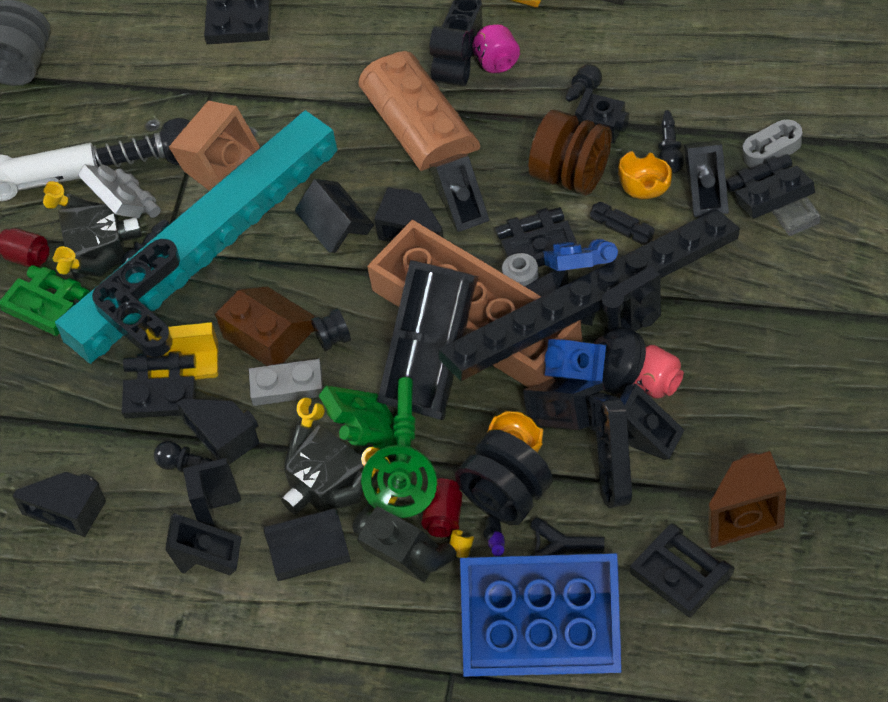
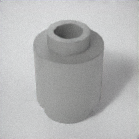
M513 254L503 262L502 273L523 286L539 279L537 262L528 254Z

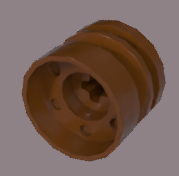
M550 110L540 123L533 139L528 164L530 176L552 185L557 184L562 179V185L565 189H575L577 193L585 196L591 194L598 185L607 165L612 142L611 129L603 124L595 126L594 122L590 120H585L579 125L576 116L559 110Z

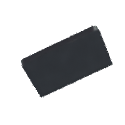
M314 179L295 209L298 216L330 253L337 252L348 233L368 235L374 226V223L339 182Z
M555 378L523 390L527 416L537 426L573 430L586 428L590 424L585 397L605 390L604 382Z
M223 458L183 468L188 498L196 520L216 527L213 508L241 501L240 492L228 459Z
M337 509L315 513L267 526L263 529L277 581L351 562Z

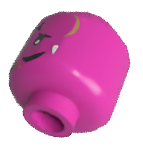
M503 25L483 27L477 33L472 43L475 56L483 69L489 73H502L509 70L515 65L520 56L518 43L510 30Z

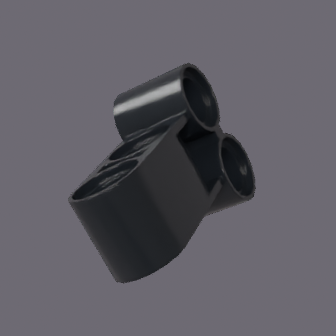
M454 0L442 27L434 26L429 44L430 55L434 57L431 67V79L434 82L466 86L468 83L471 69L470 59L473 54L472 43L477 33L483 28L481 0Z

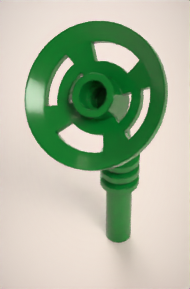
M402 377L398 380L397 416L394 417L393 438L397 441V444L384 447L375 452L366 462L361 476L362 490L369 504L374 509L378 506L399 518L412 517L424 511L432 502L437 490V475L431 461L422 452L411 447V441L415 439L416 418L412 416L413 380L408 377ZM396 454L395 461L389 463L385 458L386 456ZM421 467H424L428 477L426 492L421 489L423 483ZM374 468L379 470L377 483L381 491L376 493L372 484ZM413 471L416 473L417 476L416 485L411 483ZM384 472L390 474L388 486L384 483ZM411 495L415 503L406 506L388 503L391 496L407 497Z

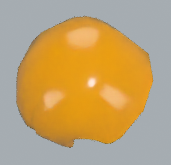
M631 151L620 158L618 176L621 186L629 196L637 199H651L663 195L671 186L672 169L666 161L655 158L651 152L644 158H637L635 153Z
M505 411L493 417L488 431L501 430L512 434L524 441L537 453L543 444V429L537 427L530 417L518 411Z

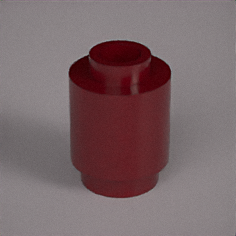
M18 228L5 229L0 233V255H2L4 260L25 267H30L31 265L40 267L48 259L49 247L45 237Z
M445 478L437 479L435 496L430 505L423 511L421 521L422 527L432 536L448 537L452 534L453 530L459 529L463 495L457 482Z

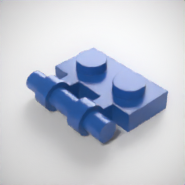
M595 239L590 243L589 247L581 248V244L574 245V242L553 244L552 251H544L545 266L557 271L610 263L618 255L616 245L603 239Z

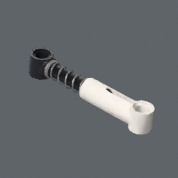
M175 118L167 121L163 125L162 130L153 135V138H149L146 135L143 140L135 141L132 138V142L124 144L119 140V145L109 146L106 143L104 148L99 149L95 145L93 147L92 143H86L17 158L0 154V201L12 199L18 191L46 186L50 181L62 183L81 179L78 174L84 164L96 167L114 164L116 167H120L123 162H128L132 165L134 160L141 159L143 162H146L148 157L154 156L156 159L164 157L168 162L180 165L169 146L190 121L183 118Z

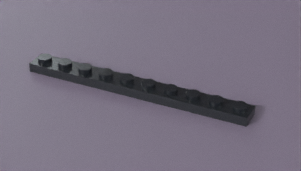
M715 209L439 348L438 359L460 381H463L603 309L602 296L606 291L652 265L660 274L661 279L735 241L739 237L740 228L718 209Z

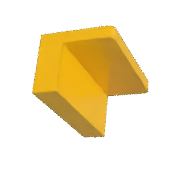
M212 322L168 327L173 343L171 349L162 356H168L169 352L181 351L182 355L195 354L196 368L183 369V377L194 376L195 380L216 378L219 375L218 339ZM148 329L145 331L149 341L152 339L159 341L161 337L155 338L151 335ZM169 370L151 371V379L169 378Z

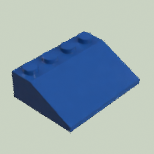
M618 553L460 558L464 677L622 673Z

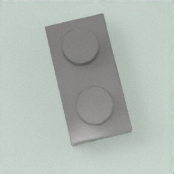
M320 359L249 368L250 397L253 406L300 400L302 398L319 397L323 390Z

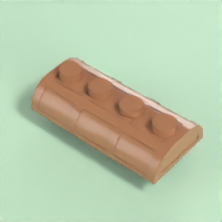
M402 51L379 58L370 63L361 73L358 85L420 171L430 168L429 164L460 153L466 155L480 149L479 140L470 131L458 112L452 107L437 84L431 79L419 63V60L411 52Z

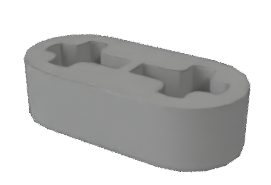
M781 120L748 137L743 143L744 163L748 167L754 168L763 164V160L775 156L778 158L785 154L791 155L796 152L802 145V128L800 124L793 120Z

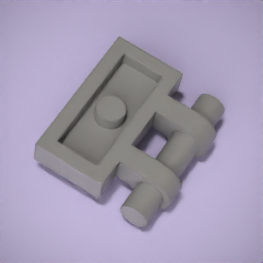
M84 164L78 174L116 215L137 217L139 219L142 213H147L151 218H155L161 212L160 207L156 204L155 197L150 192L143 191L139 187L138 180L132 174H126L122 169L114 171L105 165L96 167Z

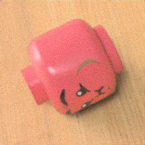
M655 345L645 347L644 365L640 375L633 384H637L652 398L660 399L665 395H673L680 386L684 375L679 358Z

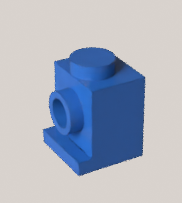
M549 339L548 349L545 354V376L602 382L606 345Z

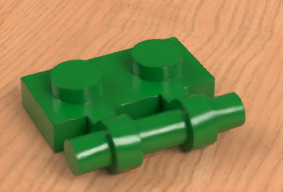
M31 265L27 270V277L32 280L27 282L18 278L0 300V309L13 317L54 336H58L59 331L55 321L74 306V303L70 302V300L77 299L80 301L90 291L81 287V283L72 278L64 279L57 276L56 272L48 267L39 268ZM52 288L57 291L55 292V294H53L51 292L46 291L45 289Z
M327 385L319 394V398L327 409V415L336 423L346 424L339 431V436L342 440H347L350 444L356 446H365L369 443L378 449L397 444V441L393 438L394 432L390 427L394 422V417L386 404L377 402L379 394Z

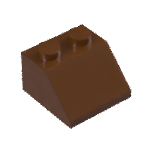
M268 286L238 290L215 313L222 337L266 366L283 364L314 331L311 319L316 317Z
M770 451L761 454L750 453L732 462L709 503L708 542L711 548L784 528L786 487Z

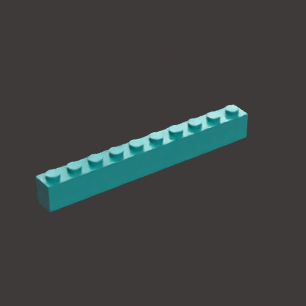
M304 110L134 254L130 259L155 240L169 239L176 245L180 257L179 266L138 301L150 311L158 309L166 298L177 289L182 288L188 279L201 268L209 265L217 254L227 246L232 245L239 235L251 225L256 224L275 204L282 202L289 192L300 183L305 182L310 174L319 166L328 162L338 151L333 129ZM159 255L158 257H163V258L165 259V258H167L168 256L165 257V256ZM134 273L128 278V282L139 283L145 278L146 274ZM94 289L55 321L63 342L90 364L99 356L107 353L111 346L124 336L96 310L92 298ZM107 297L104 299V301L110 300L116 309L119 307L116 298L110 299ZM137 313L129 314L124 318L123 323L128 325L135 324L141 319V315Z

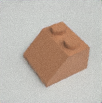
M208 101L171 143L169 148L183 171L210 191L260 149V146L237 106Z

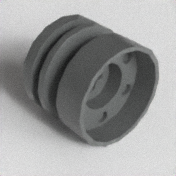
M0 0V83L10 86L24 85L32 81L51 34L50 24L45 16L36 8L20 1Z

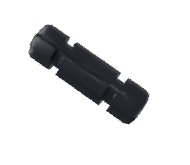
M598 202L592 207L590 218L601 225L605 222L607 228L627 238L633 236V240L642 245L652 241L655 229L644 222L639 224L640 221L616 208L612 211V207L603 202Z

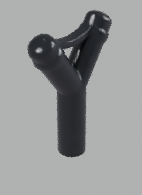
M539 517L531 522L530 528L535 531L536 547L534 553L530 556L560 555L565 551H605V537L566 536ZM540 535L551 542L542 549H540Z

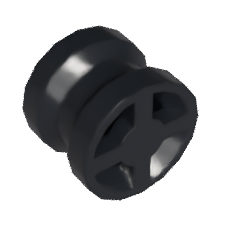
M338 308L331 310L326 317L321 318L317 316L311 319L316 337L324 351L332 349L333 344L337 342L346 343L351 341L348 327Z

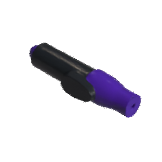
M491 516L485 521L486 529L483 532V536L487 540L494 556H501L504 553L505 538L502 534L500 520L495 516Z

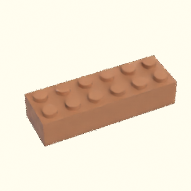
M411 220L367 266L372 291L398 307L400 306L410 260L479 276L464 336L541 297L414 220ZM581 320L493 366L528 388L551 380L553 377L545 376V354L548 349V340L560 339L582 342Z

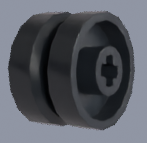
M489 430L476 446V455H469L455 472L456 482L467 498L484 513L497 517L502 523L519 525L534 507L533 500H539L553 483V475L542 457L524 441L501 430Z

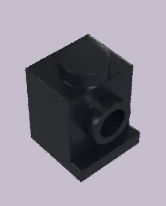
M586 88L575 111L579 125L585 120H590L594 122L595 126L598 124L609 126L612 133L611 143L615 144L620 131L625 132L629 122V112L625 111L624 101L593 94V89Z

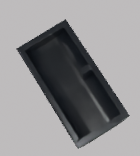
M410 260L377 402L398 408V380L402 377H408L413 380L412 412L445 420L454 374L438 359L439 348L464 336L479 276Z

